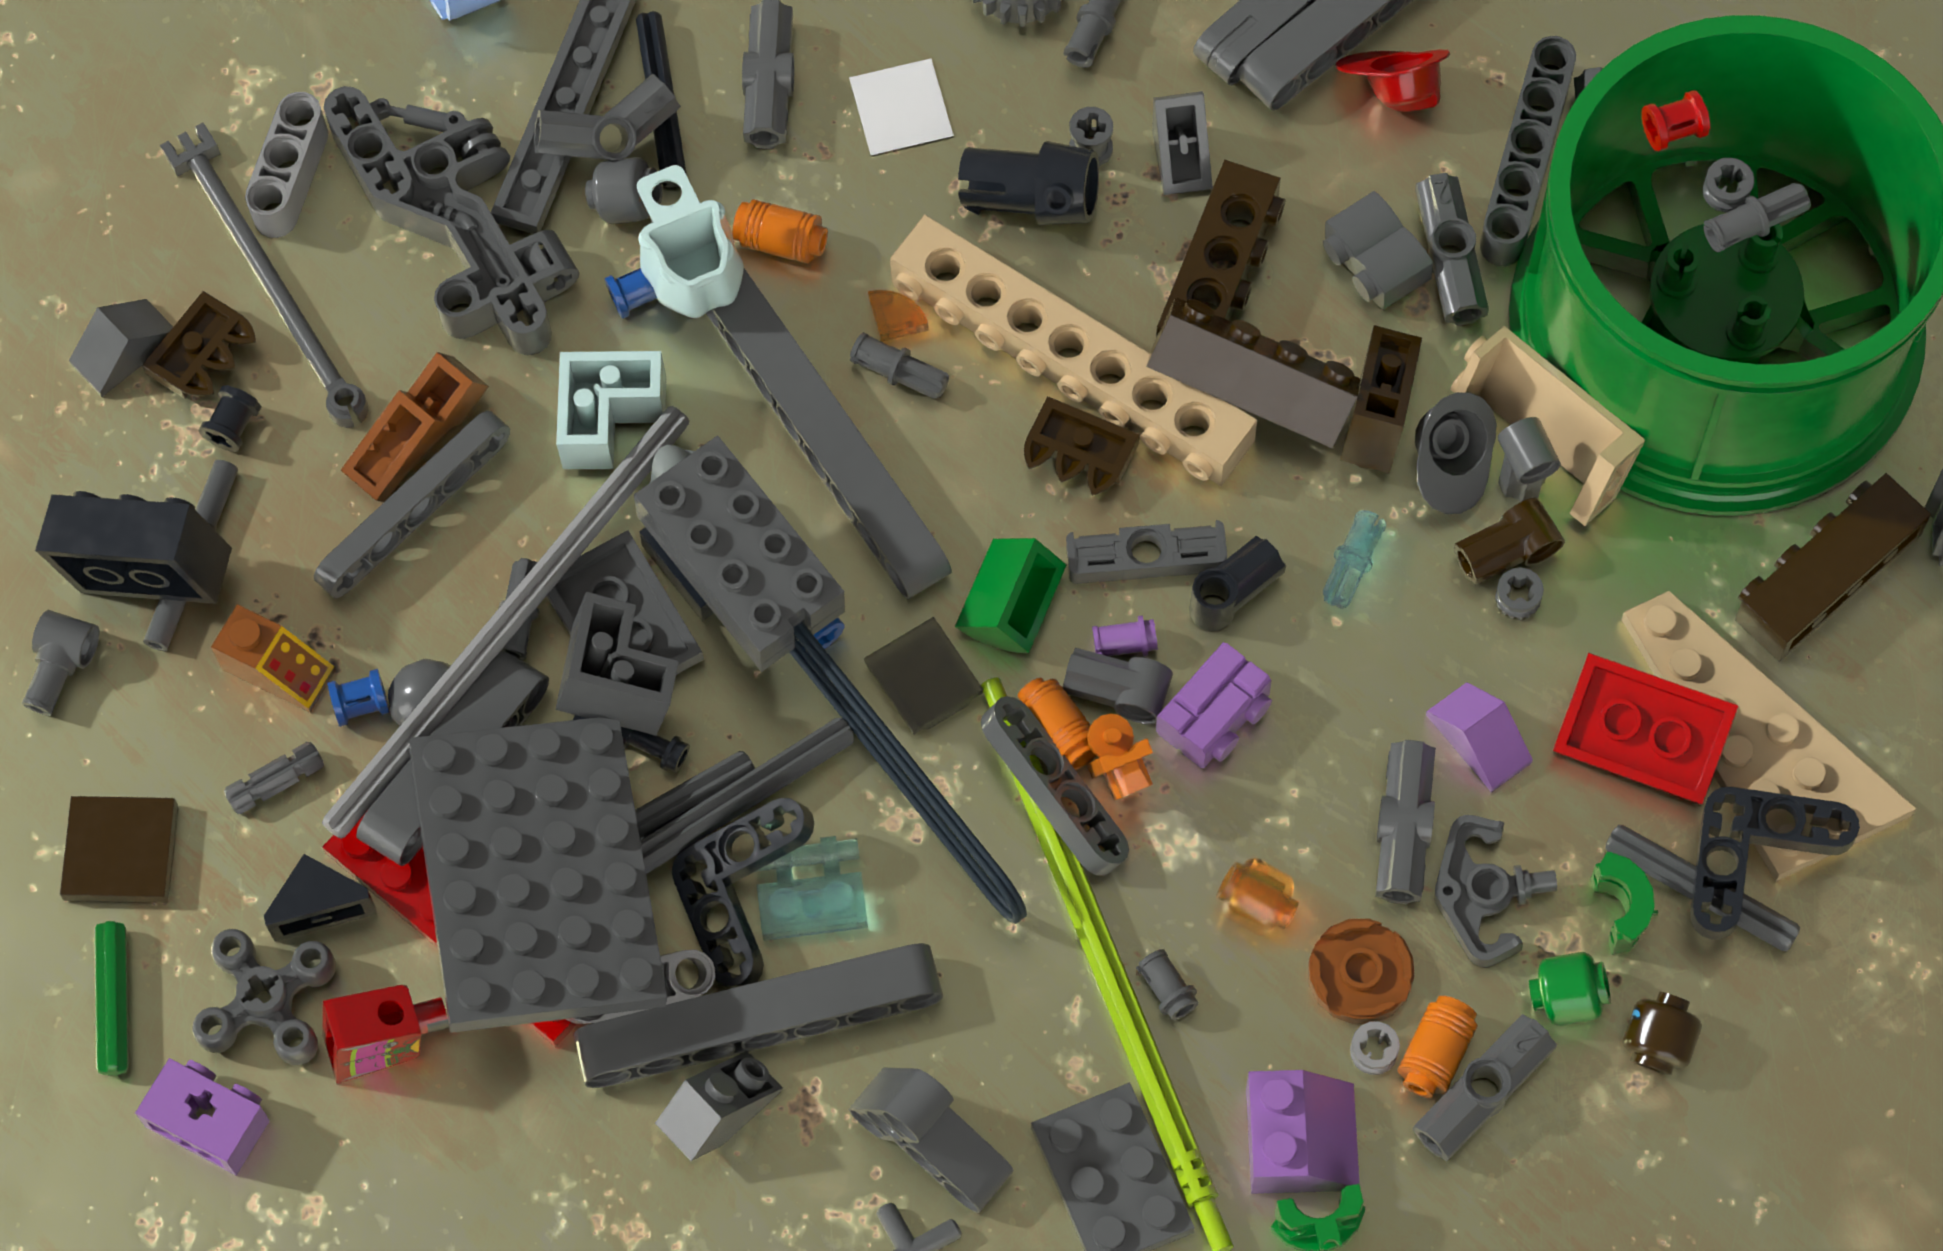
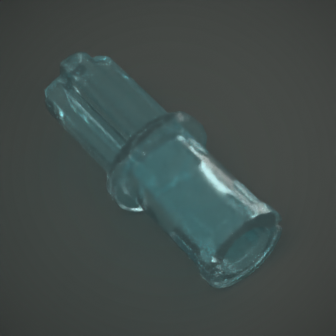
M1366 510L1358 511L1344 544L1335 549L1334 558L1336 562L1323 589L1324 601L1327 604L1341 609L1349 606L1363 574L1371 571L1373 567L1371 557L1387 525L1382 518L1374 526L1379 517L1376 513Z

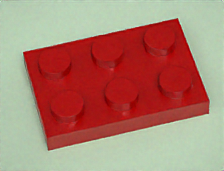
M1588 653L1553 751L1704 805L1739 706Z

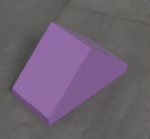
M1468 682L1426 711V716L1491 793L1529 766L1533 761L1505 702Z

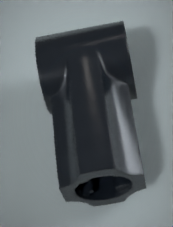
M1255 536L1216 568H1209L1200 572L1194 579L1189 606L1190 617L1193 622L1201 629L1208 631H1218L1227 627L1232 622L1236 611L1285 573L1286 565L1282 561L1278 550L1267 539ZM1214 594L1223 598L1225 602L1213 605L1207 603L1202 597Z

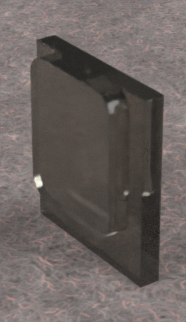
M934 617L864 658L865 664L913 735L922 729L934 727L967 707L972 699L984 693L982 686Z

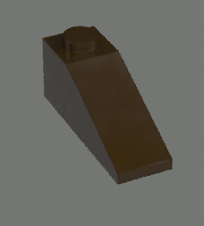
M1376 325L1373 326L1360 376L1358 397L1352 408L1340 461L1355 464L1363 469H1374L1390 473L1405 424L1422 337Z

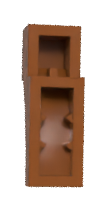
M436 352L409 391L399 390L344 464L341 471L373 499L385 502L417 462L456 425L461 426L489 386L454 356Z

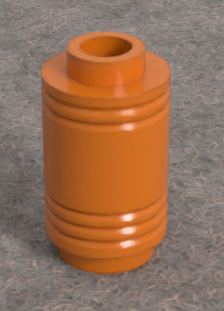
M753 199L750 203L742 202L739 205L733 222L732 235L733 240L739 241L743 248L809 264L814 256L820 257L823 254L827 243L828 229L822 226L820 215L808 214L804 211Z
M1041 677L1036 678L1019 691L1018 698L1031 710L1056 744L1060 754L1068 759L1076 771L1087 765L1097 756L1090 749L1087 740L1088 729L1091 724L1067 692L1063 690L1057 679L1044 681Z
M1438 996L1436 1002L1428 1004L1423 1015L1424 1017H1422L1404 1058L1398 1067V1073L1405 1079L1403 1082L1404 1087L1424 1098H1432L1434 1094L1442 1095L1448 1091L1451 1081L1478 1027L1475 1022L1477 1017L1475 1010L1464 1002L1449 996Z

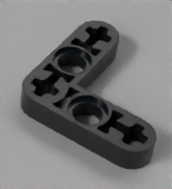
M1721 787L1714 790L1707 798L1701 820L1690 911L1691 923L1695 931L1702 937L1717 940L1729 936L1736 929L1742 911L1749 844L1824 855H1840L1847 852L1857 838L1860 826L1855 811L1845 804L1834 801L1738 787ZM1723 803L1733 804V812L1742 815L1734 817L1729 837H1719L1722 826V814L1713 812L1721 810ZM1774 809L1787 810L1795 819V828L1788 833L1774 832L1766 823L1768 812ZM1806 813L1813 814L1810 825L1826 826L1829 818H1835L1839 820V828L1848 830L1841 832L1839 839L1829 838L1828 829L1812 826L1809 837L1801 835L1806 823ZM1721 850L1729 852L1736 861V870L1729 875L1715 874L1707 865V857L1710 853ZM1714 888L1725 889L1722 895L1721 911L1725 914H1730V916H1723L1720 924L1710 923V914L1701 911L1709 909L1713 900Z
M779 798L767 803L687 847L677 855L673 862V881L702 952L714 964L715 980L724 986L736 988L759 981L764 967L762 954L733 883L801 847L810 839L815 824L813 814L808 807L791 798ZM785 813L797 817V819L790 823L792 830L790 834L781 830H775L785 823L783 817ZM761 825V827L773 832L765 835L759 827ZM750 834L754 841L753 852L746 860L737 862L732 855V845L740 835ZM697 861L707 865V868L701 872L705 886L718 892L707 894L700 882L690 879V876L696 872L695 863ZM724 904L729 913L728 922L722 930L711 932L707 926V914L715 905ZM729 942L734 954L745 957L746 961L739 965L740 975L728 972V968L734 964V959L730 949L720 945L717 946V944Z

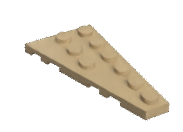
M1670 591L1623 613L1622 621L1654 676L1739 706L1714 775L1720 788L1738 787L1845 804L1855 811L1859 819L1860 829L1854 844L1914 815L1916 808ZM1774 809L1766 815V823L1774 832L1788 833L1796 826L1793 815L1787 810ZM1806 813V823L1801 835L1809 837L1812 826L1828 829L1829 838L1839 839L1841 832L1848 830L1839 828V820L1835 818H1829L1826 826L1810 825L1813 814ZM1754 844L1776 882L1831 856Z

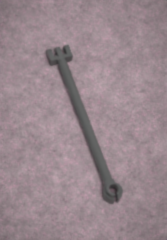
M202 122L194 127L196 135L201 141L197 145L193 144L186 131L177 136L184 149V152L178 155L174 146L169 141L161 144L160 148L177 177L189 170H192L326 389L328 393L326 408L332 421L341 427H354L348 407L337 404L340 399L351 396L354 398L351 402L353 412L362 423L369 411L365 394L359 387L346 383L343 377H341L210 164L209 160L221 153L205 124Z

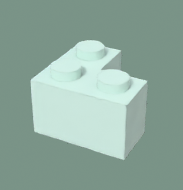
M661 351L560 352L556 445L563 469H613L615 423H655L666 408V373Z

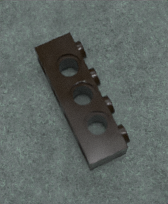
M1224 159L1157 325L1156 338L1175 297L1184 301L1194 299L1200 302L1212 303L1217 307L1213 310L1214 314L1231 321L1235 309L1244 311L1253 282L1247 281L1252 267L1261 268L1268 250L1269 240L1264 239L1265 233L1269 225L1278 226L1284 210L1286 199L1279 197L1280 177ZM1235 219H1243L1249 222L1250 225L1236 227L1229 222ZM1222 260L1228 261L1234 266L1228 269H1219L1212 264Z

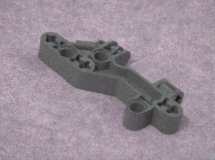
M344 86L329 93L324 102V111L333 139L376 214L383 221L453 248L466 269L443 281L435 291L434 301L445 332L454 338L466 339L498 324L509 345L522 355H534L547 348L551 341L552 331L544 302L570 288L579 278V271L555 231L543 230L513 244H509L484 200L468 192L475 186L500 173L510 162V155L505 148L501 147V142L496 134L493 133V126L486 118H476L467 121L464 115L458 111L445 113L413 105H407L406 109L391 106L389 101L384 98H379L369 103L366 96L354 87ZM391 115L403 118L404 124L443 133L409 150L400 151L394 146L380 121ZM349 117H352V119L355 122H358L359 126H357L353 130L349 120L347 119ZM380 152L373 158H362L367 153ZM462 157L463 160L457 162V158ZM434 168H446V170L439 174H428ZM389 180L395 191L393 194L388 189H385L383 185ZM461 303L470 305L461 312L450 311L452 307ZM523 310L524 317L529 326H525L522 321H518L517 314Z

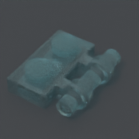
M836 836L820 837L821 843L802 845L755 871L776 869L777 882L757 884L763 941L868 928L861 872L840 874L839 866L840 861L860 859L857 838L836 841ZM823 864L825 876L793 879L792 867Z

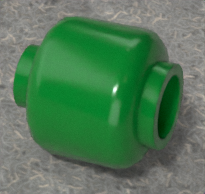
M1586 952L1545 958L1539 965L1538 978L1529 980L1534 1010H1545L1548 1020L1556 1026L1596 1020L1602 1015L1603 1005L1611 1004L1610 987L1605 965L1603 962L1595 963L1593 957Z

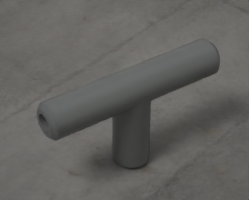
M887 1203L881 1206L876 1213L895 1247L893 1251H938L960 1239L962 1235L956 1221L949 1219L914 1238L894 1203Z

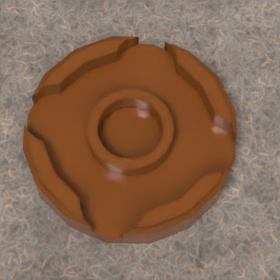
M1347 919L1329 927L1315 944L1308 962L1309 986L1317 1003L1334 1018L1351 1024L1381 1021L1393 1016L1407 1001L1414 981L1413 956L1405 940L1397 932H1392L1389 928L1382 926V923L1372 919Z

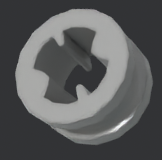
M1377 1021L1361 1025L1355 1031L1350 1047L1351 1059L1354 1065L1362 1072L1370 1075H1380L1389 1071L1395 1065L1400 1049L1399 1038L1395 1030L1388 1024ZM1369 1037H1378V1044H1381L1383 1041L1387 1043L1388 1047L1384 1049L1382 1059L1373 1060L1371 1059V1052L1366 1056L1362 1053L1361 1050L1366 1047Z

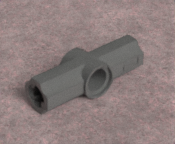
M762 0L761 3L751 6L748 52L743 54L742 89L743 95H745L743 138L744 142L755 145L760 149H774L777 145L786 143L788 96H793L794 54L791 53L793 8L783 4L780 0Z
M1447 173L1430 175L1427 179L1416 183L1415 192L1428 244V255L1433 261L1432 272L1435 275L1446 323H1454L1456 326L1473 324L1478 319L1487 316L1489 312L1475 252L1476 233L1468 222L1458 177L1450 176ZM1446 245H1453L1458 247L1462 251L1458 253H1449L1443 250L1441 247Z
M1404 740L1391 743L1388 754L1386 795H1382L1377 831V842L1381 843L1375 897L1382 898L1389 903L1408 904L1420 902L1424 889L1426 848H1430L1435 809V801H1431L1436 748L1425 744L1423 741Z
M1522 1014L1480 1058L1469 1063L1463 1076L1414 1125L1413 1132L1418 1136L1421 1143L1435 1156L1447 1162L1490 1117L1502 1110L1506 1100L1556 1049L1557 1044L1551 1038L1549 1032L1535 1019ZM1479 1078L1489 1079L1498 1087L1499 1093L1491 1097L1481 1096L1474 1091L1471 1082Z

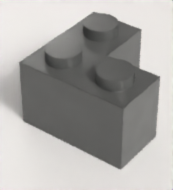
M585 592L573 622L555 710L585 718L600 717L618 720L621 727L657 736L671 704L678 660L628 648L636 605Z

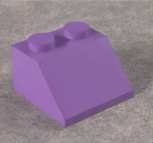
M1305 1070L1249 1071L1246 1100L1251 1194L1337 1192L1344 1189L1345 1186L1360 1185L1354 1083Z

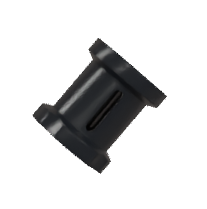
M224 385L218 392L220 401L210 420L202 422L198 431L211 444L227 451L238 452L243 444L240 437L251 416L259 414L262 406L256 398L247 392Z

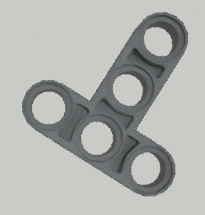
M882 1068L848 1109L850 1114L876 1137L882 1140L894 1141L954 1198L970 1210L980 1213L1013 1173L1012 1166L949 1107L954 1101L953 1096L935 1078L923 1070L915 1068Z

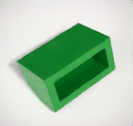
M1036 538L993 539L955 627L971 638L994 648L1015 653H1029L1067 564Z

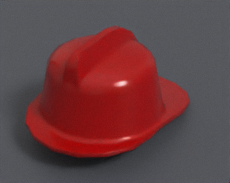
M1442 49L1424 52L1369 51L1345 56L1339 59L1335 66L1339 71L1345 73L1367 75L1376 97L1385 106L1396 111L1409 112L1433 108L1439 104L1441 98L1440 62L1448 58L1450 52Z

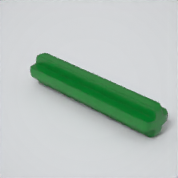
M106 921L105 923L97 924L94 929L96 1070L99 1074L117 1076L118 1074L126 1073L129 1068L126 927L123 923Z

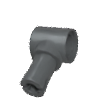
M47 610L42 614L33 633L32 650L37 654L35 661L38 663V666L22 701L26 708L42 715H52L67 676L74 675L77 667L84 669L91 662L99 642L100 630L98 625L51 610Z

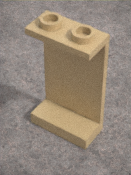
M1505 326L1489 339L1481 336L1466 352L1464 360L1468 363L1467 367L1455 379L1450 390L1454 393L1470 392L1483 398L1497 414L1510 424L1528 417L1539 418L1561 462V466L1584 484L1569 514L1586 526L1616 499L1645 439L1618 417L1610 413L1591 395Z

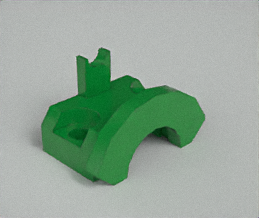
M1607 852L1601 863L1595 864L1590 880L1594 893L1605 892L1615 896L1621 901L1625 909V915L1614 921V926H1612L1608 936L1609 947L1612 955L1630 951L1638 942L1640 935L1648 928L1651 917L1657 916L1659 912L1654 910L1653 887L1645 872L1629 858Z
M1354 1184L1341 1189L1338 1202L1339 1207L1333 1214L1324 1218H1313L1305 1215L1297 1208L1292 1198L1278 1200L1275 1208L1276 1220L1271 1226L1272 1233L1286 1246L1299 1251H1331L1342 1247L1358 1231L1365 1213L1360 1185Z

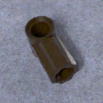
M1534 497L1514 505L1502 515L1499 522L1455 543L1454 552L1467 580L1472 581L1476 586L1522 562L1530 566L1548 559L1563 547L1565 540L1540 499Z

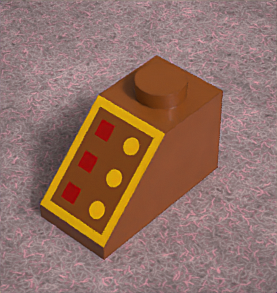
M238 604L211 646L223 671L310 713L336 671L334 665L283 626Z

